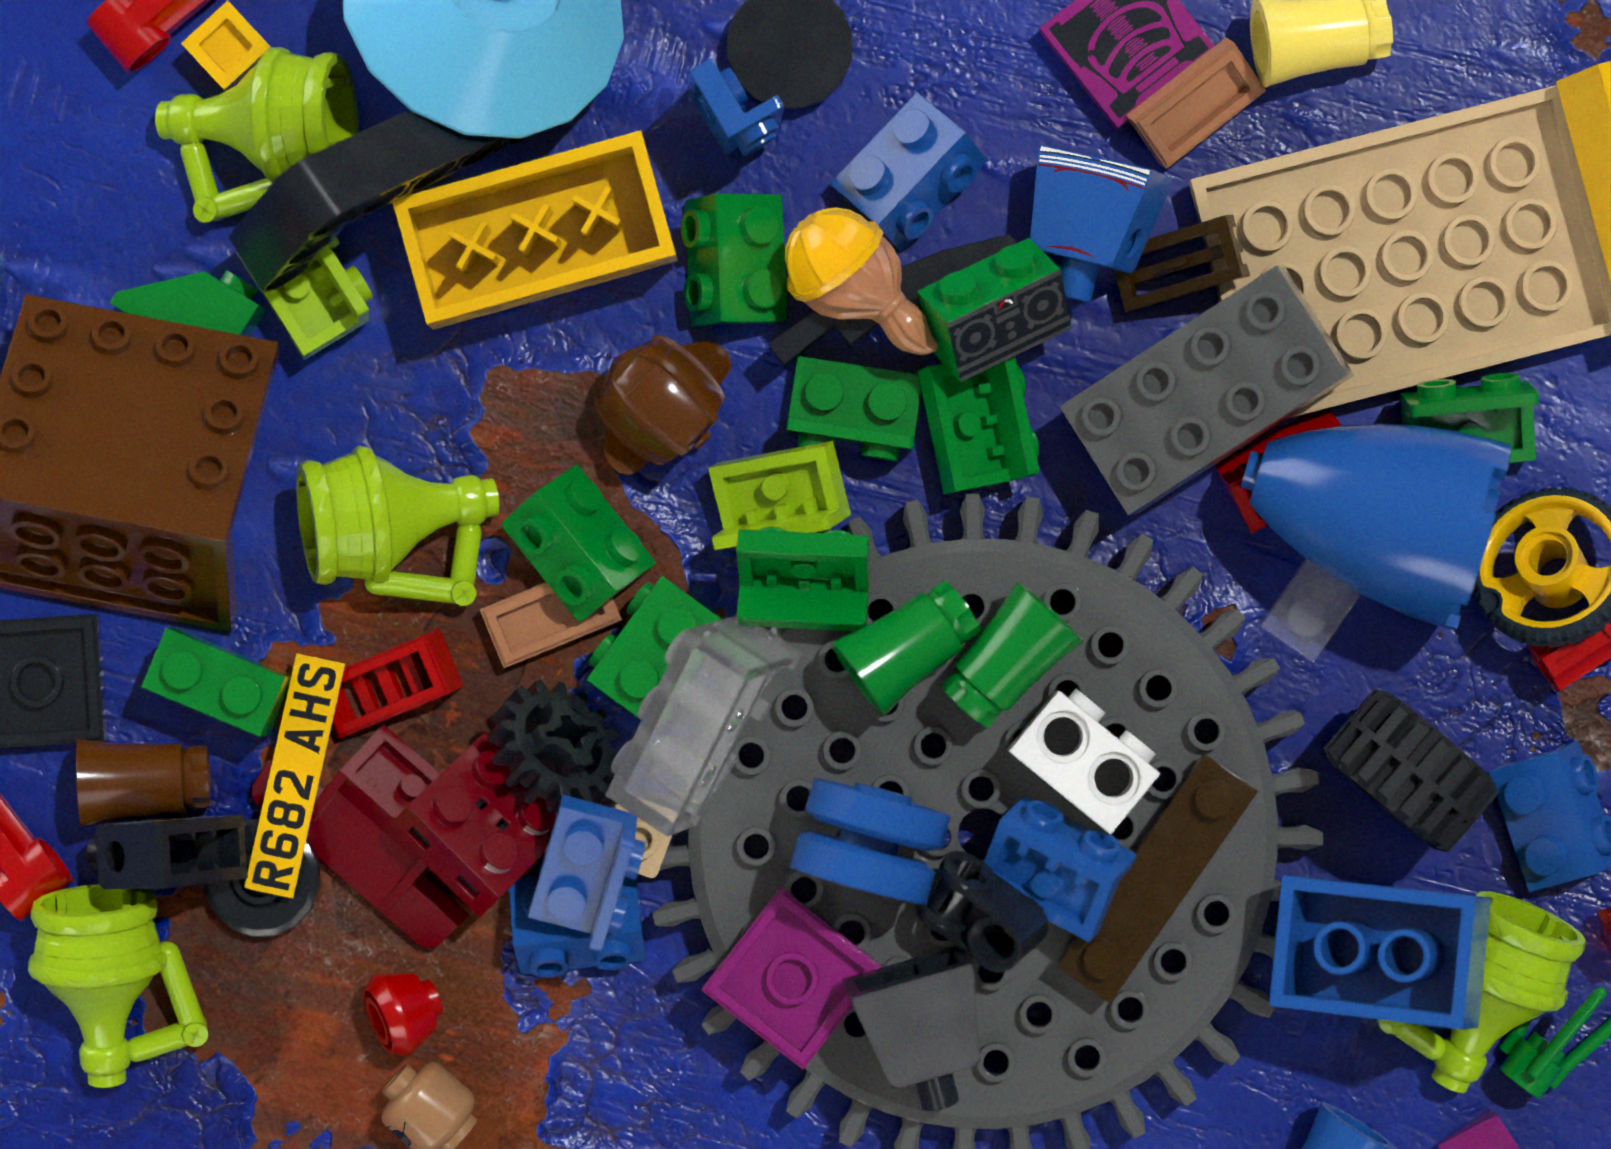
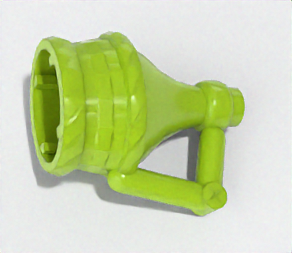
M272 47L265 51L258 64L249 70L237 85L220 95L203 99L195 94H180L172 98L171 101H161L156 108L155 124L161 139H173L174 142L182 145L180 154L195 201L193 214L198 221L206 223L220 221L223 218L251 210L276 178L289 167L309 155L357 134L359 129L358 101L349 65L340 54L328 52L311 58L293 54L283 47ZM205 139L221 142L240 151L254 166L263 171L267 178L219 193L208 155L202 142Z
M360 445L354 448L350 454L323 464L311 460H305L298 464L296 469V500L299 528L308 571L314 583L327 585L334 582L336 577L365 579L366 589L375 595L458 604L461 606H467L475 600L476 589L474 585L481 541V527L479 524L484 522L486 517L499 515V495L493 478L481 480L476 475H466L453 479L451 484L429 482L406 474L387 460L375 455L372 449ZM454 522L459 525L456 531L450 578L391 571L408 555L417 543L435 530Z
M100 884L83 885L42 895L32 904L31 920L34 927L38 928L34 953L28 961V972L33 979L44 984L53 995L67 1005L78 1022L84 1039L79 1049L80 1065L84 1072L87 1073L88 1084L93 1087L110 1088L121 1085L127 1080L126 1069L131 1061L142 1062L186 1046L199 1047L208 1038L207 1020L203 1016L180 950L176 944L170 941H160L153 920L156 917L158 902L154 892L149 889H102ZM160 971L178 1022L133 1037L127 1041L124 1036L127 1019L138 996L149 985L154 975Z
M1479 891L1476 895L1491 897L1479 1027L1464 1030L1452 1028L1450 1037L1443 1039L1421 1024L1376 1019L1383 1032L1393 1034L1426 1058L1434 1060L1436 1066L1432 1072V1078L1441 1086L1457 1093H1466L1470 1083L1480 1079L1487 1065L1485 1054L1499 1038L1516 1026L1530 1021L1547 1011H1558L1565 1005V1002L1568 1000L1566 986L1572 962H1575L1584 952L1586 940L1581 932L1556 915L1529 902L1492 891Z

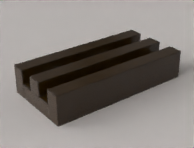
M1233 214L1223 215L1149 238L1141 256L1218 233L1220 245L1133 271L1131 274L1114 270L1125 312L1137 311L1249 277L1248 266L1243 264L1240 252H1243L1241 241L1236 239L1233 228L1237 226ZM1220 258L1225 259L1226 269L1137 295L1135 284Z

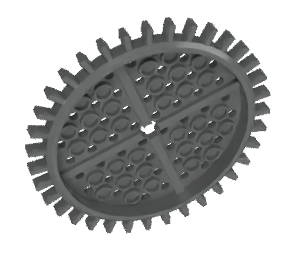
M979 493L965 494L959 511L963 525L961 540L933 543L929 538L928 515L919 500L909 501L905 503L902 520L909 535V549L893 552L885 556H881L877 552L871 528L861 517L852 519L847 522L849 533L853 535H869L871 579L868 607L874 600L884 599L895 610L921 591L927 594L939 583L946 580L957 590L962 598L969 594L980 597L984 607L982 614L976 620L981 627V632L969 641L961 644L963 647L962 651L944 662L912 688L898 702L897 708L893 713L881 717L857 688L846 670L833 672L825 664V655L832 648L831 642L855 631L772 627L758 644L752 647L744 643L732 629L723 627L713 641V645L716 650L735 659L740 666L725 691L718 690L710 686L702 678L688 676L679 688V691L687 700L701 703L711 708L714 712L704 739H695L678 730L659 731L655 742L657 747L669 755L685 756L697 762L692 790L677 791L663 786L645 792L644 805L659 812L681 811L689 814L688 843L677 846L669 845L659 870L675 866L690 867L694 896L685 900L667 901L654 910L652 914L655 926L675 927L687 920L701 919L702 926L710 943L708 949L685 956L672 969V973L677 983L696 981L706 972L718 968L779 888L783 887L792 894V884L800 877L812 879L817 886L815 896L811 900L801 902L838 931L846 921L855 920L860 922L865 932L862 940L856 943V945L883 965V967L956 946L948 939H938L933 936L931 930L921 922L917 915L916 905L918 903L871 893L791 868L790 862L799 833L812 830L836 836L842 828L813 819L805 809L801 811L794 810L787 802V793L795 786H804L810 791L814 777L854 786L855 782L878 788L886 781H894L902 787L903 795L913 798L912 803L950 814L951 817L948 824L950 841L945 847L927 851L901 845L899 849L900 854L927 862L934 870L935 875L930 891L934 889L941 876L939 865L946 853L951 851L965 852L959 842L958 830L963 818L973 810L981 808L991 809L1003 817L1022 797H1030L1033 800H1042L1055 805L1062 811L1064 816L1091 830L1106 832L1007 751V748L1012 743L1013 734L1017 730L1025 728L1052 695L1060 682L1070 680L1077 685L1078 690L1105 712V715L1098 722L1104 728L1113 723L1122 725L1125 730L1134 735L1156 754L1149 762L1150 766L1154 769L1165 766L1174 773V784L1170 789L1158 791L1151 785L1126 815L1131 821L1132 828L1128 836L1117 839L1121 846L1135 852L1203 753L1257 789L1258 793L1110 1004L1056 966V963L1076 935L1048 921V931L1045 939L1011 970L1003 972L1000 979L995 982L982 980L978 973L980 964L965 952L974 971L980 1062L974 1067L953 1072L959 1095V1101L956 1104L938 1111H925L921 1107L916 1084L902 1088H891L866 1033L853 1035L845 1028V1018L850 1013L855 1012L852 1007L805 1067L807 1070L805 1076L790 1091L786 1112L796 1119L812 1108L818 1092L824 1085L828 1084L852 1098L849 1109L840 1120L839 1143L848 1147H852L863 1135L866 1119L870 1111L876 1108L885 1113L902 1117L900 1130L894 1140V1149H919V1135L924 1123L954 1127V1141L951 1149H975L974 1141L977 1129L1007 1128L1009 1132L1008 1149H1033L1029 1137L1030 1125L1056 1119L1062 1122L1065 1145L1068 1149H1090L1091 1138L1083 1126L1081 1112L1110 1101L1115 1108L1120 1126L1135 1139L1145 1134L1146 1129L1143 1113L1133 1102L1130 1096V1089L1143 1083L1155 1074L1163 1081L1170 1097L1186 1107L1197 1099L1189 1078L1176 1068L1173 1060L1194 1039L1200 1041L1214 1059L1233 1066L1241 1057L1232 1040L1214 1029L1210 1023L1228 998L1239 1002L1249 1013L1270 1018L1276 1008L1269 1006L1270 998L1264 991L1245 984L1240 978L1253 952H1261L1274 959L1276 936L1269 935L1263 932L1262 929L1270 901H1280L1282 881L1274 879L1278 849L1292 847L1308 850L1323 845V832L1304 824L1291 827L1278 826L1275 796L1281 793H1303L1320 784L1318 771L1295 767L1284 772L1271 773L1264 745L1272 739L1291 736L1303 727L1305 723L1301 712H1278L1267 720L1255 722L1244 695L1250 689L1268 683L1280 670V667L1275 658L1253 660L1242 671L1231 675L1230 671L1215 653V650L1223 641L1238 633L1246 617L1239 609H1232L1219 614L1208 628L1198 633L1179 613L1181 606L1197 592L1203 574L1195 567H1190L1176 575L1167 592L1159 598L1152 591L1136 582L1140 569L1151 557L1154 539L1147 535L1139 534L1126 546L1123 559L1115 570L1089 559L1090 546L1099 532L1098 513L1089 510L1083 511L1073 524L1069 547L1064 551L1038 544L1037 532L1043 517L1040 498L1028 496L1024 498L1017 511V534L1014 540L985 539L983 534L985 508ZM1016 581L1021 582L1050 608V598L1055 591L1062 589L1070 592L1074 599L1072 610L1067 614L1058 615L1084 639V642L1049 669L1023 694L1008 712L1002 709V712L990 727L986 728L975 721L942 690V683L957 669L955 663L976 641L998 612ZM867 614V625L873 622ZM1108 632L1118 635L1122 642L1119 654L1111 658L1103 656L1098 649L1100 637ZM1156 675L1166 678L1170 686L1168 695L1158 701L1151 699L1146 692L1148 680ZM790 695H799L807 703V712L800 719H789L782 711V703ZM1067 717L1056 718L1045 728L1044 742L1053 754L1064 755L1070 753L1079 742V729L1075 722ZM1205 718L1212 720L1217 726V736L1213 741L1206 744L1200 743L1194 735L1195 725L1198 721ZM930 733L941 735L946 744L943 754L936 758L925 756L921 750L922 739ZM847 738L854 744L855 753L851 760L840 763L831 757L830 746L834 740ZM756 743L761 746L764 751V760L760 765L751 768L742 764L739 758V751L743 745ZM1115 758L1103 761L1097 767L1094 775L1097 789L1106 796L1120 794L1127 787L1130 778L1129 770L1125 763ZM978 776L989 778L993 784V793L987 800L978 801L969 794V784ZM752 834L763 835L769 843L768 852L761 858H752L744 850V841ZM968 875L966 881L972 879V876ZM1212 901H1221L1227 908L1226 919L1218 925H1211L1204 918L1205 907ZM946 908L939 910L940 914H944ZM1004 928L1005 932L1011 938H1013L1011 933L1006 928ZM1169 949L1180 950L1185 959L1183 967L1174 973L1166 972L1161 966V957ZM1134 997L1141 1003L1140 1015L1130 1021L1120 1018L1118 1014L1119 1003L1124 998ZM1035 1002H1044L1050 1007V1018L1043 1025H1033L1027 1019V1010ZM718 1004L710 1009L701 1025L708 1035L727 1030L737 1018ZM763 1040L760 1045L747 1053L740 1068V1073L749 1081L762 1075L781 1052L766 1040ZM1091 1045L1098 1050V1061L1091 1068H1081L1075 1063V1053L1081 1046ZM1000 1050L1007 1055L1008 1064L1002 1072L991 1073L985 1069L983 1060L988 1052Z

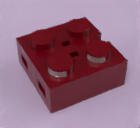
M486 731L411 801L389 825V828L479 918L545 854L557 812L555 814L547 812L545 799L538 797L531 804L525 802L526 788L521 783L512 787L507 786L505 781L511 774L508 766L493 764L492 758L501 750V747L488 741V733Z

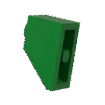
M228 270L224 272L220 280L203 271L118 291L109 302L128 314L250 337L267 311L253 301L259 290Z

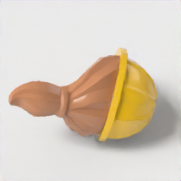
M837 207L811 213L803 221H800L789 235L785 246V262L789 274L786 286L787 290L796 300L805 302L811 309L823 316L835 319H872L881 325L888 339L902 351L918 355H928L936 351L938 344L930 332L926 314L915 304L907 300L901 291V260L892 245L883 237L884 232L875 221L868 222L861 215L849 209Z

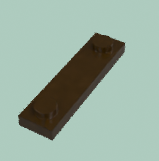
M1203 753L1134 853L1137 856L1134 864L1120 880L1099 933L1090 942L1075 936L1056 963V966L1110 1004L1256 796L1258 790Z

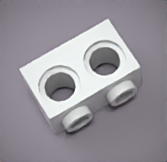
M1077 689L1068 698L1060 691L1055 690L1007 748V751L1103 830L1112 834L1160 775L1157 770L1149 765V762L1156 754L1127 730L1118 739L1098 722L1105 715V712ZM1059 717H1067L1074 721L1080 734L1079 742L1075 749L1064 755L1053 754L1044 742L1046 726L1052 720ZM1113 758L1119 759L1125 763L1129 770V783L1120 794L1114 796L1103 795L1095 785V771L1103 761Z

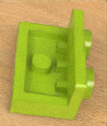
M337 237L331 241L303 273L285 285L266 293L261 290L236 251L304 360L369 322V308L366 302L373 299V294L354 265L344 270L332 251L333 248L339 245Z
M833 441L717 462L708 468L723 525V530L711 537L714 550L736 547L737 550L739 529L759 530L765 527H778L788 532L824 533L830 531L831 528L851 515Z

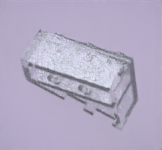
M737 615L680 632L671 642L665 654V663L668 664V667L660 684L650 690L639 707L638 718L642 721L633 739L628 741L619 750L612 763L611 772L615 776L605 796L665 836H670L696 826L739 758L732 750L748 719L751 716L762 722L772 705L762 699L781 667L787 666L795 670L805 653L764 627L739 625Z

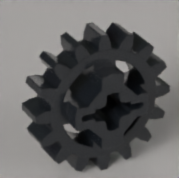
M536 680L528 689H525L523 686L518 687L492 715L491 720L496 724V727L487 735L488 741L501 747V750L492 758L493 764L508 766L511 774L505 781L507 786L512 787L521 783L526 788L524 801L531 804L538 797L545 799V806L550 814H555L558 811L562 795L599 804L610 793V789L622 776L615 768L625 760L624 754L611 748V745L620 737L619 732L613 729H604L601 722L607 713L604 709L591 712L586 707L588 695L583 691L573 699L568 697L565 683L558 682L548 691L542 680Z

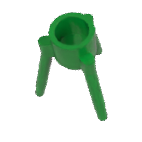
M1597 987L1550 1042L1535 1031L1528 1040L1524 1039L1531 1020L1513 1028L1499 1046L1508 1055L1499 1069L1538 1099H1541L1549 1087L1556 1090L1570 1071L1611 1037L1610 1017L1567 1056L1562 1052L1563 1048L1606 997L1607 992L1605 988Z

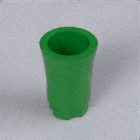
M944 580L927 594L921 591L897 609L866 627L831 642V646L857 688L881 717H884L912 688L944 662L962 651L963 647L961 644L981 632V627L957 590Z
M1016 581L998 612L976 641L955 663L957 669L942 683L941 688L969 716L988 728L1000 715L1002 709L1008 712L1033 684L1058 661L1082 644L1084 639L1037 595L1021 582Z

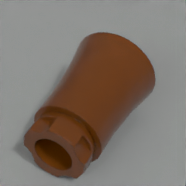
M77 739L76 782L79 818L82 828L119 819L156 814L185 813L186 807H211V769L208 745L189 746L183 749L182 743L133 744Z

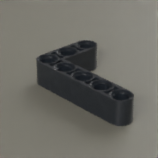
M407 110L309 155L289 167L276 178L228 238L264 293L273 291L303 273L347 224L509 148L532 135L521 139L463 135Z

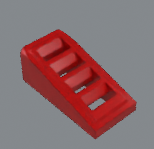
M440 629L428 632L344 668L332 722L338 739L463 687L461 676ZM417 651L420 654L425 669L433 685L431 687H429L421 665L415 654V652ZM395 660L399 661L412 691V694L407 697L404 696L391 665V662ZM374 670L388 705L380 707L366 672ZM349 679L353 683L365 712L364 715L356 717L342 682Z

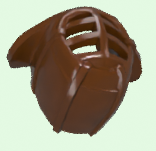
M660 334L652 337L650 341L640 346L631 348L619 356L613 357L600 395L596 398L594 404L599 417L606 424L603 454L609 467L617 474L631 475L637 473L649 461L663 466L678 455H685L692 448L699 450L711 437L709 428L716 422L718 418L717 413L725 399L724 392L719 385L730 372L732 365L730 353L720 344L710 341L679 345L674 340Z

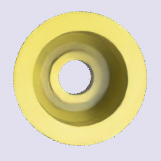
M1253 0L1250 9V37L1258 78L1264 87H1269L1304 75L1336 68L1365 65L1367 60L1390 57L1393 43V27L1386 0Z

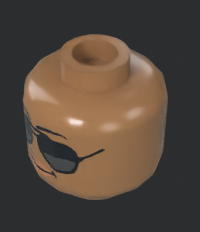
M428 1062L416 1071L408 1064L404 1065L381 1091L389 1099L381 1115L382 1122L410 1149H454L471 1131L478 1120L471 1114L476 1103L473 1093L444 1066L437 1062Z

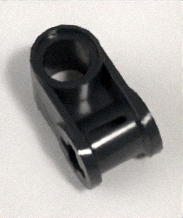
M963 851L946 853L939 865L941 876L934 889L930 891L927 904L916 905L917 915L923 924L935 933L950 940L973 957L982 967L992 972L1011 970L1045 939L1048 931L1047 916L1043 908L1034 899L1024 895L994 873L984 861ZM968 875L972 876V879L966 881ZM946 908L944 914H940L939 910ZM1004 928H1006L1011 933L1013 938H1011L1005 932Z

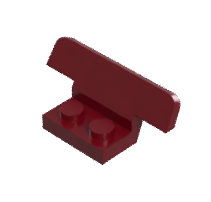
M383 724L338 771L325 789L318 785L307 839L320 860L420 946L433 948L438 946L458 928L469 914L423 875L428 866L389 828V825L441 773ZM273 756L268 760L252 786L253 799L261 808Z

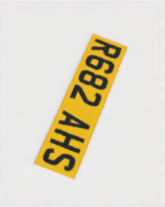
M296 653L247 873L248 878H246L244 888L294 898L345 668L344 663Z

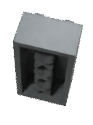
M1276 265L1059 407L1126 513L1132 515L1147 509L1353 377L1354 374L1287 269Z

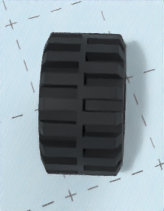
M1373 689L1324 747L1329 762L1404 827L1435 850L1449 853L1499 794L1493 779L1473 759L1413 709L1388 692Z

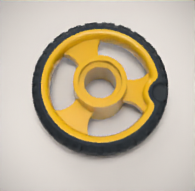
M1557 487L1542 488L1539 492L1534 490L1520 495L1521 498L1517 500L1515 498L1502 506L1500 512L1496 511L1494 513L1496 515L1472 590L1476 602L1495 628L1520 643H1527L1528 645L1538 647L1566 646L1567 643L1572 645L1584 641L1587 636L1596 635V633L1605 628L1607 623H1611V565L1602 568L1590 567L1575 538L1567 529L1575 516L1584 517L1596 524L1605 533L1611 544V506L1593 494L1567 487H1561V489H1557ZM1528 521L1531 522L1536 528L1525 534L1516 547L1515 564L1518 572L1510 577L1494 578V565L1500 548L1517 528ZM1557 558L1567 560L1564 567L1556 574L1540 575L1542 567L1550 560ZM1533 597L1540 604L1550 608L1568 607L1578 602L1582 597L1587 599L1589 607L1582 612L1562 620L1544 622L1521 617L1524 606Z

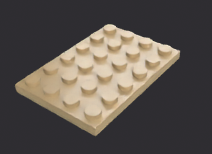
M1557 85L1193 178L1188 182L1199 223L1223 215L1233 214L1237 226L1233 228L1236 239H1240L1243 252H1240L1243 264H1247L1249 269V277L1216 286L1219 302L1276 265L1285 267L1354 374L1353 377L1289 418L1417 386L1418 383L1423 381L1444 379L1611 336V283ZM1218 233L1203 237L1206 249L1220 245ZM1224 258L1209 262L1212 273L1227 268Z

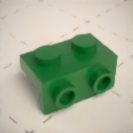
M715 193L686 200L685 214L681 222V236L687 250L688 277L684 285V301L689 309L690 325L692 327H705L716 324H777L788 322L782 195Z
M1015 356L962 382L944 364L928 366L917 370L944 495L1007 483L1039 473L1037 461L1039 455L1038 439L1029 424L1024 400L1026 390L1025 378L1022 370L1016 363Z
M1490 374L1481 377V385L1457 388L1456 381L1428 380L1417 384V392L1400 393L1402 425L1459 431L1511 444L1512 449L1509 463L1536 460L1533 406L1539 405L1538 391L1528 381H1520L1519 374Z
M578 464L537 490L502 522V527L577 621L585 620L610 598L656 564L655 560L643 547L638 536L627 527L603 497L598 486L586 476Z
M765 527L759 530L739 529L736 550L740 584L737 607V621L739 625L835 631H857L866 627L871 579L869 535H853L842 530H830L824 533L788 532L778 527Z
M663 576L659 578L655 585L650 582L645 583L635 594L626 610V613L632 616L617 637L609 634L598 645L589 660V665L594 670L586 679L651 727L727 623Z

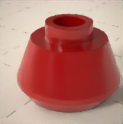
M414 973L375 974L371 976L363 990V1000L369 1021L378 1040L387 1052L403 1057L411 1055L436 1031V1017L443 1014V1006L434 984L429 979L421 982Z

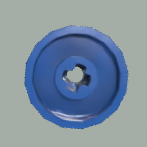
M814 777L805 810L813 819L842 829L840 836L812 830L799 833L790 867L853 888L926 905L935 872L927 862L900 854L899 849L901 845L927 851L942 848L951 815L912 803V797L859 782H855L854 786Z

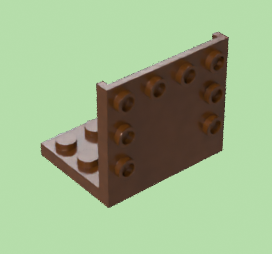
M25 294L0 376V588L232 632L237 614L232 530L277 365L279 343Z

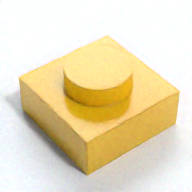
M228 0L181 43L224 91L237 85L248 71L258 64L265 51L272 48Z

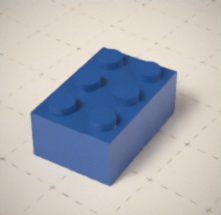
M1282 876L1269 1006L1462 1030L1478 1028L1491 897L1301 876Z

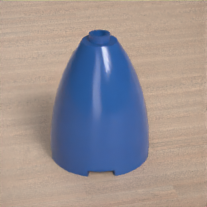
M1345 425L1303 431L1268 441L1264 454L1251 451L1240 488L1253 491L1249 504L1278 536L1301 556L1332 578L1365 597L1405 615L1457 631L1461 616H1459L1461 604H1468L1490 536L1500 493L1498 487L1500 479L1504 480L1512 445L1459 431L1416 425Z

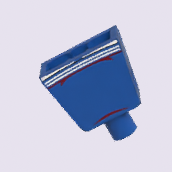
M1040 144L1037 157L1030 239L1044 253L1062 258L1060 270L1066 298L1091 303L1100 267L1130 274L1135 270L1170 190L1173 178L1152 169Z

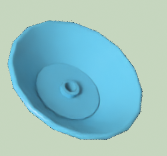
M343 0L344 22L368 71L411 112L458 133L470 136L521 139L572 121L607 87L624 40L621 0Z

